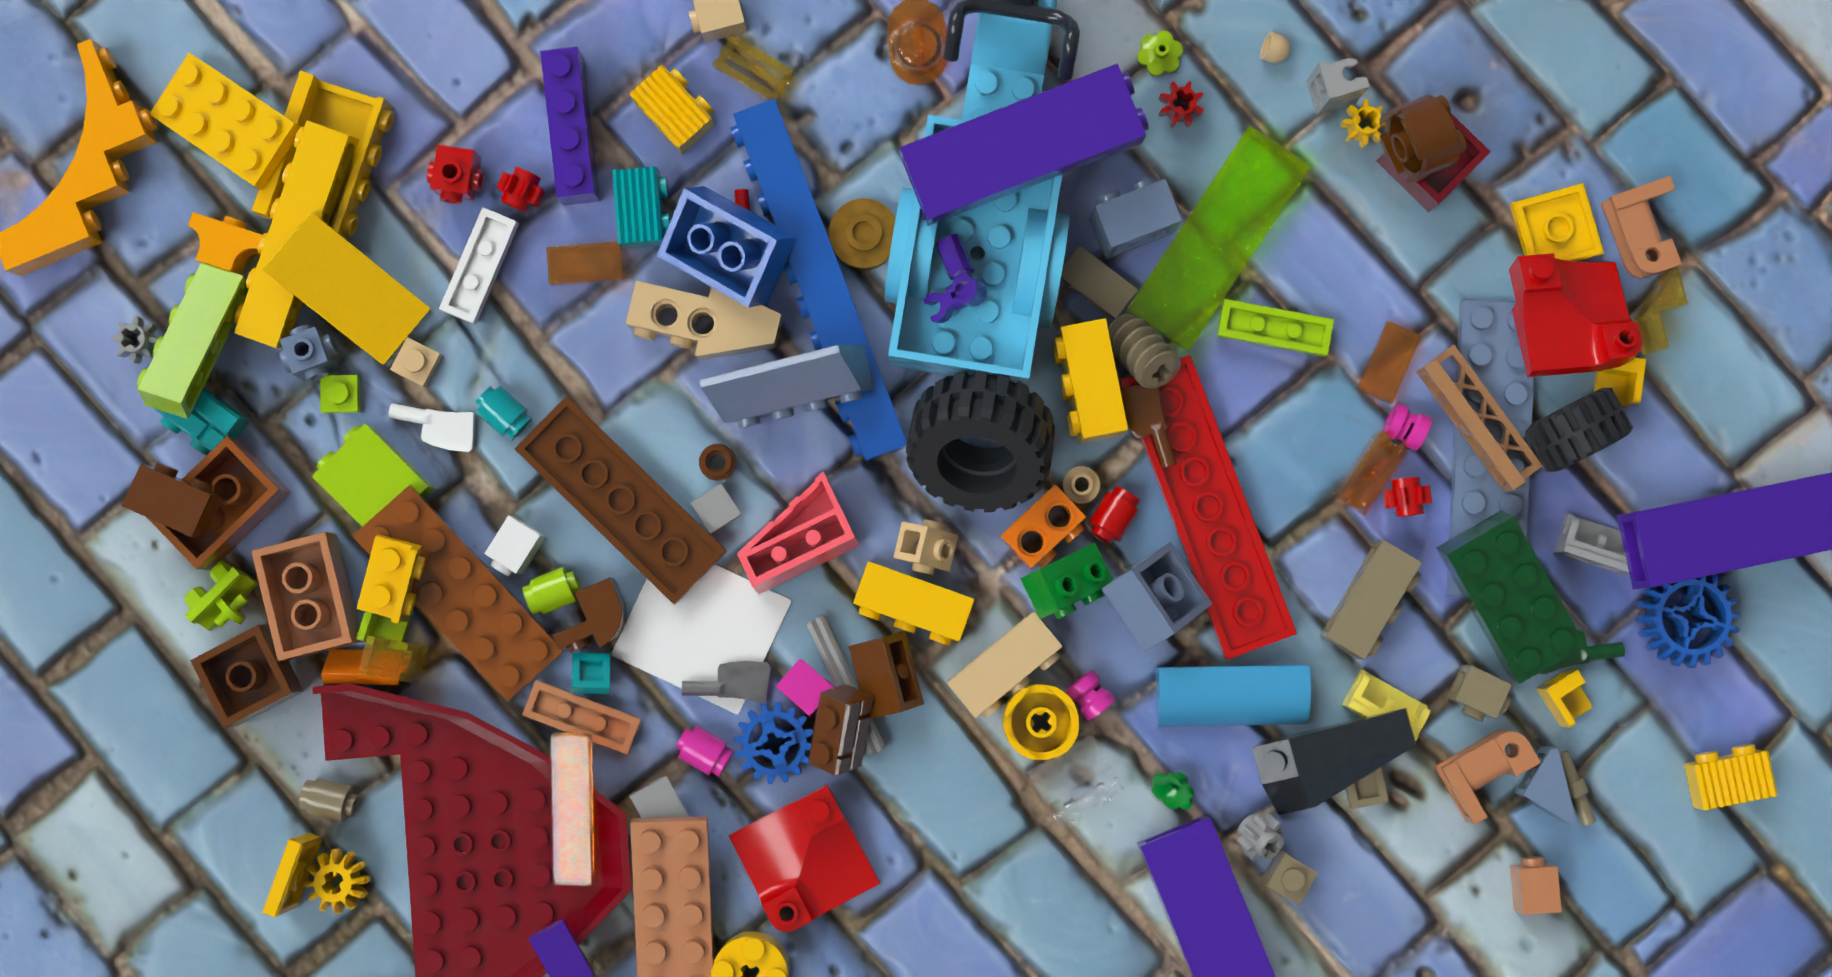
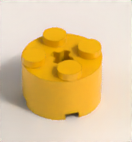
M1034 683L1025 686L1009 698L1002 714V727L1006 739L1019 754L1032 760H1050L1063 755L1074 744L1079 731V716L1075 703L1065 692L1048 684ZM1044 712H1047L1046 721L1050 724L1046 730L1038 728L1034 731L1032 729L1034 721L1031 717L1035 713L1041 716Z
M751 931L742 932L730 938L716 956L711 970V977H745L743 973L746 969L745 965H747L750 969L755 966L759 968L756 977H789L790 964L785 948L776 938L765 933Z

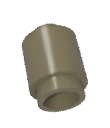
M317 778L315 781L307 780L302 787L299 797V808L306 810L308 815L344 823L348 817H354L359 805V795L355 794L354 786Z

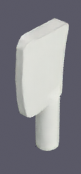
M393 403L390 405L389 418L423 424L421 433L423 442L454 451L470 452L473 449L475 439L474 412H445L433 409L424 410Z

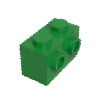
M1096 543L1090 544L1020 578L1039 619L1053 613L1056 619H1060L1077 610L1074 603L1082 600L1085 606L1104 597L1102 588L1113 581Z

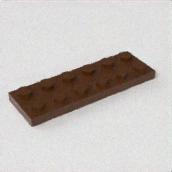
M568 396L515 448L548 483L674 605L727 552Z

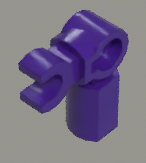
M960 234L949 235L936 244L949 279L954 281L951 286L945 289V293H931L923 300L925 304L930 306L936 305L938 302L940 303L939 312L930 317L931 321L935 323L948 321L954 310L961 311L968 306H979L986 298V286L981 280L973 277L972 273H974L975 269Z

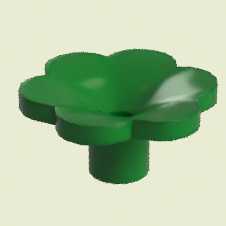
M1181 772L1169 773L1167 775L1162 773L1155 774L1152 779L1154 785L1151 788L1154 796L1162 799L1163 803L1170 809H1177L1178 807L1185 810L1190 809L1193 804L1194 790L1187 784L1188 777Z

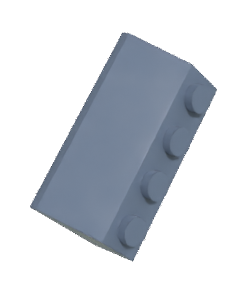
M836 345L699 380L701 389L724 423L738 422L739 429L761 424L760 417L770 414L773 420L794 416L793 409L806 406L807 412L829 407L827 400L839 397L841 403L863 399V391L874 389L864 345Z

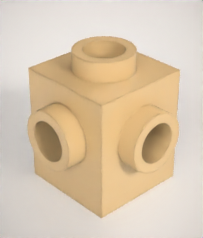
M924 519L922 525L902 522L893 558L913 563L912 571L933 575L935 569L950 572L958 535L945 532V524Z

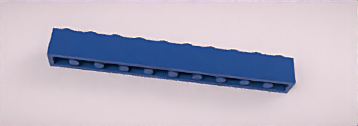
M775 98L734 113L733 116L737 125L730 127L737 147H746L750 159L743 162L750 181L758 180L763 193L756 196L763 215L771 214L776 226L796 236L788 256L789 262L785 263L784 270L790 285L798 283L802 296L796 298L803 319L811 317L815 327V331L809 333L815 351L836 345L865 346L874 389L863 391V399L848 403H841L840 400L835 402L843 423L850 420L855 434L849 436V440L856 457L864 455L865 461L868 463L905 449L907 441Z

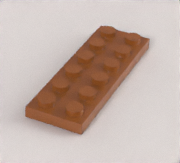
M411 484L352 535L369 555H371L374 539L377 534L423 546L420 556L426 558L424 570L420 580L414 578L410 592L416 594L415 604L507 702L564 651V649L558 650L554 638Z

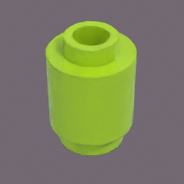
M561 567L531 579L530 584L522 587L531 612L533 614L539 612L546 614L578 601L575 592L580 591L581 586L574 571L567 572L565 567Z

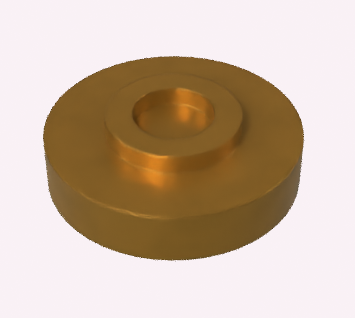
M862 198L849 201L836 211L829 226V241L835 256L843 264L857 270H871L882 266L889 260L896 219L889 208L876 200Z

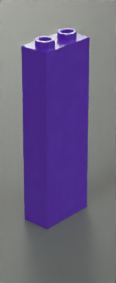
M1117 63L899 147L901 160L927 226L1142 144L1146 137L1145 131L1149 130V125L1142 108L1136 109L1131 98L1135 91L1129 74L1127 72L1121 73Z
M1832 472L1617 515L1632 588H1651L1832 550Z
M1207 815L1201 816L1137 843L1191 977H1275L1210 817Z

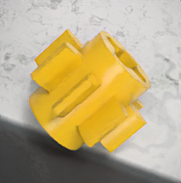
M1368 99L1362 102L1359 110L1355 106L1350 105L1346 112L1351 119H1344L1340 123V127L1347 128L1349 134L1345 141L1349 142L1352 139L1360 141L1359 145L1361 148L1367 145L1369 138L1378 143L1381 140L1380 135H1382L1378 129L1386 128L1385 123L1379 125L1380 112L1383 110V106L1377 108L1369 106ZM1366 118L1369 120L1370 125L1362 129L1358 124Z

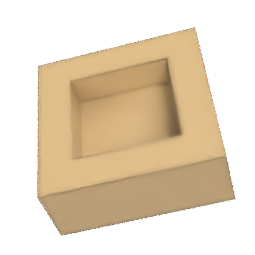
M407 337L390 370L426 388L443 355Z

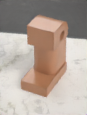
M1671 176L1609 197V200L1600 203L1619 251L1623 267L1632 277L1639 279L1648 278L1682 264L1673 239L1670 238L1663 241L1649 205V201L1663 197L1675 190Z
M1498 730L1436 764L1434 768L1465 822L1475 825L1488 817L1476 798L1474 791L1505 773L1517 777L1538 765L1541 761L1524 735L1508 730ZM1509 744V746H1510V751H1509V753L1506 755V753H1505V747H1506V745Z

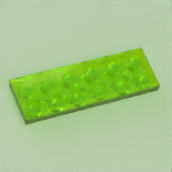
M1249 125L1126 311L1133 314L1136 318L1145 319L1156 331L1189 351L1311 165Z

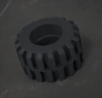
M1601 388L1534 422L1525 433L1546 472H1556L1629 435L1634 427L1613 389Z

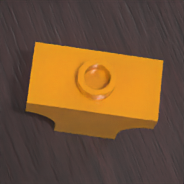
M192 212L188 226L197 232L200 239V247L195 260L243 275L245 266L251 258L261 255L258 253V246L263 235L246 230L247 223L225 216L222 222Z

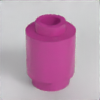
M698 725L695 726L693 731L686 728L675 747L681 751L678 756L679 759L707 775L713 773L718 777L722 774L734 750L727 747L728 742Z

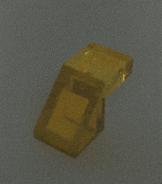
M1678 268L1658 276L1633 320L1638 322L1641 332L1643 356L1669 348L1660 313L1675 310L1688 304Z
M368 635L358 673L410 683L420 682L429 645L403 642L378 635Z

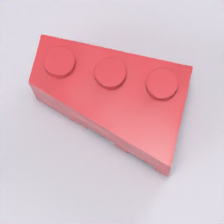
M824 472L815 478V482L799 497H795L789 503L790 506L773 522L770 521L737 553L752 587L758 594L766 592L860 546Z

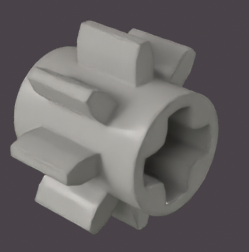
M134 316L132 324L118 323L121 329L118 331L117 336L111 337V340L116 341L120 346L116 353L117 356L125 358L130 355L131 362L135 364L141 363L142 356L154 357L153 349L157 341L154 332L158 329L157 325L148 323L144 326L143 318ZM136 334H140L137 338L140 342L138 347L135 346L137 343L136 339L134 338Z
M1270 813L1266 814L1263 819L1258 814H1252L1241 822L1238 828L1240 837L1236 842L1242 846L1241 850L1252 861L1258 855L1268 860L1275 857L1281 851L1284 845L1282 836L1285 834V831L1280 827L1281 823Z

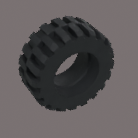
M967 371L956 373L953 379L947 376L935 382V386L928 387L921 394V399L916 402L906 445L908 467L913 472V476L920 486L926 485L925 490L934 498L938 496L943 498V502L947 505L954 507L956 504L963 506L964 510L972 512L975 509H984V513L995 512L997 508H1003L1004 511L1017 506V502L1023 504L1034 497V494L1043 488L1046 478L1049 477L1055 440L1053 415L1046 405L1044 406L1043 399L1036 392L1030 393L1029 387L1019 380L1017 383L1012 382L1009 376L1001 374L992 376L988 375V372L977 371L973 375H968ZM970 436L987 438L1001 444L1002 447H976L963 442L959 438Z

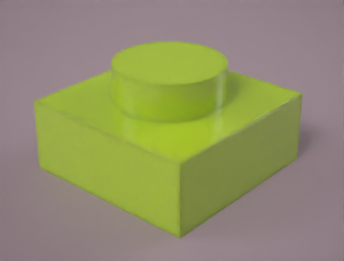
M327 375L320 379V413H361V376Z

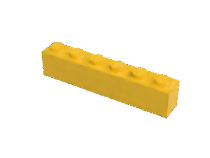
M306 120L305 126L300 127L294 140V147L297 149L293 161L286 165L282 175V182L285 184L281 196L275 199L271 207L270 218L273 219L268 233H264L259 242L258 253L261 255L257 267L253 268L247 277L246 288L249 290L245 302L238 306L234 316V323L237 324L234 331L235 334L274 348H283L280 339L290 336L289 332L295 328L303 302L264 272L262 268L310 212L330 226L359 142L358 138Z

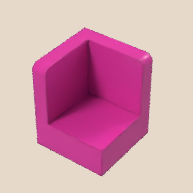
M802 659L798 660L776 685L782 693L808 716H811L818 708L820 692L829 689L834 690L835 687Z

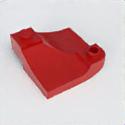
M1554 253L1518 256L1509 268L1516 304L1512 308V314L1527 377L1586 373L1612 369L1629 363L1640 352L1643 345L1638 322H1632L1629 317L1616 262L1567 261L1555 258ZM1619 337H1623L1627 344L1623 343Z
M829 784L782 806L728 835L759 895L762 907L771 924L783 932L795 931L822 914L880 884V880ZM785 906L791 907L794 911V917L789 920L782 918L780 914V909Z

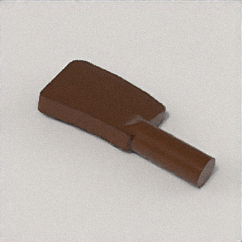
M1136 385L1122 388L1120 391L1126 421L1135 438L1152 435L1162 468L1177 464L1162 414L1159 387L1146 388Z

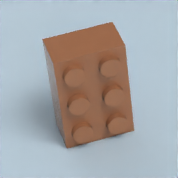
M322 532L251 551L278 661H291L363 642L356 640L359 624L337 534Z

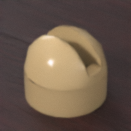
M1270 31L1263 42L1260 59L1270 63H1279L1285 60L1291 52L1289 40L1282 34Z

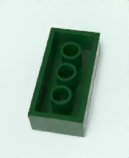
M1501 510L1436 547L1507 675L1517 683L1525 682L1586 647L1514 516Z

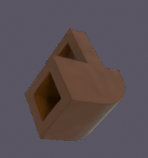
M609 577L575 592L587 620L553 635L558 650L569 647L571 653L591 645L590 637L593 636L598 647L604 648L613 643L621 634L626 622V605L615 578Z

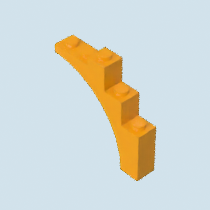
M91 38L77 44L85 71L87 103L84 128L75 156L60 183L44 202L19 223L0 232V258L5 271L20 277L101 244L102 241L98 233L102 229L100 221L95 212L89 209L130 193L126 181L129 180L128 171L123 162L118 158L157 143L153 130L157 129L154 117L151 116L147 108L143 109L132 100L130 101L125 86L120 80L117 81L113 69L116 68V62L112 53L107 47L103 48Z

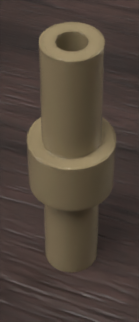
M1569 751L1559 752L1570 797L1582 826L1593 824L1596 822V819L1586 796L1589 791L1584 778L1578 776Z

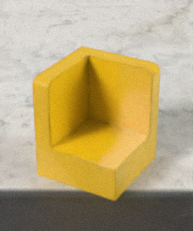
M1634 358L1629 363L1620 367L1596 371L1593 392L1601 388H1612L1621 406L1631 407L1640 404L1646 359Z
M1566 669L1536 688L1560 727H1572L1576 724L1575 718L1592 708V704L1580 687L1586 681L1578 669Z

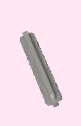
M819 616L810 620L807 623V627L835 687L845 684L859 689L826 617ZM873 718L869 722L865 751L868 755L876 754L885 748V743Z

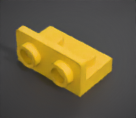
M377 534L374 539L356 609L389 617L391 622L396 624L401 622L404 615L410 616L416 600V594L410 593L414 578L420 580L426 558L420 556L423 546Z

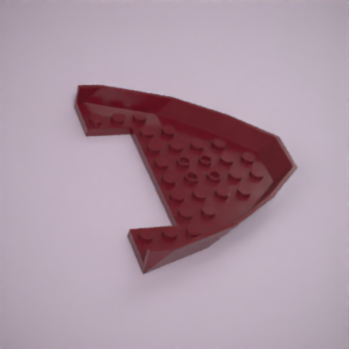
M351 683L312 687L313 694H321L325 761L400 755L415 977H543L547 971L529 941L530 935L564 918L580 945L632 890L626 813L553 757L465 711Z

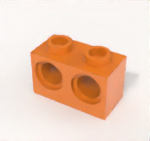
M1055 484L1001 534L1000 538L1029 569L1036 564L1043 568L1057 555L1053 548L1062 539L1069 544L1085 529L1080 522L1086 516ZM1062 507L1067 511L1069 520L1066 526L1055 527L1050 523L1048 514L1051 508ZM1027 532L1038 534L1042 540V546L1036 553L1026 552L1022 548L1021 538Z

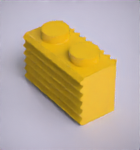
M660 65L657 70L653 71L651 75L630 92V96L633 102L683 154L715 125L710 116L714 110L700 95L694 99L686 91L685 88L689 86V83L675 68L669 72L663 65Z
M1746 744L1732 747V754L1720 757L1718 751L1695 754L1696 761L1684 763L1693 807L1701 810H1710L1778 796L1769 751L1756 749L1755 744Z

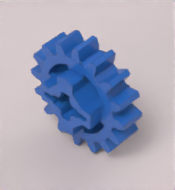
M776 702L774 710L770 711L767 704L764 703L761 704L760 715L753 710L747 712L751 720L749 724L739 722L738 727L744 731V734L735 736L734 742L742 744L743 749L737 751L735 756H745L747 759L742 766L743 770L751 767L756 769L753 779L757 780L762 774H766L768 784H773L776 775H780L782 781L786 783L789 781V771L792 770L798 776L802 774V770L798 765L800 762L810 764L808 762L809 756L805 752L811 749L812 742H807V737L813 734L814 729H804L803 724L808 719L806 715L798 719L794 717L795 706L790 707L787 712L782 711V703ZM775 717L787 720L795 727V730L787 731L779 727ZM761 722L763 732L759 740L750 743L753 729ZM773 732L777 738H792L779 747V753H775L773 748H758V746L765 744L770 739V733ZM800 742L798 754L789 764L787 752L791 745ZM762 754L771 759L775 768L761 764L754 756Z

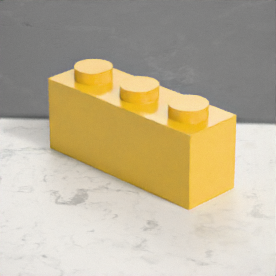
M868 561L853 604L860 606L858 614L878 621L881 614L895 619L894 627L911 633H915L916 627L931 631L928 639L950 646L952 639L960 642L974 599Z

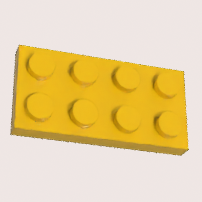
M191 53L187 54L150 112L151 116L260 190H263L295 140L296 134L301 127Z

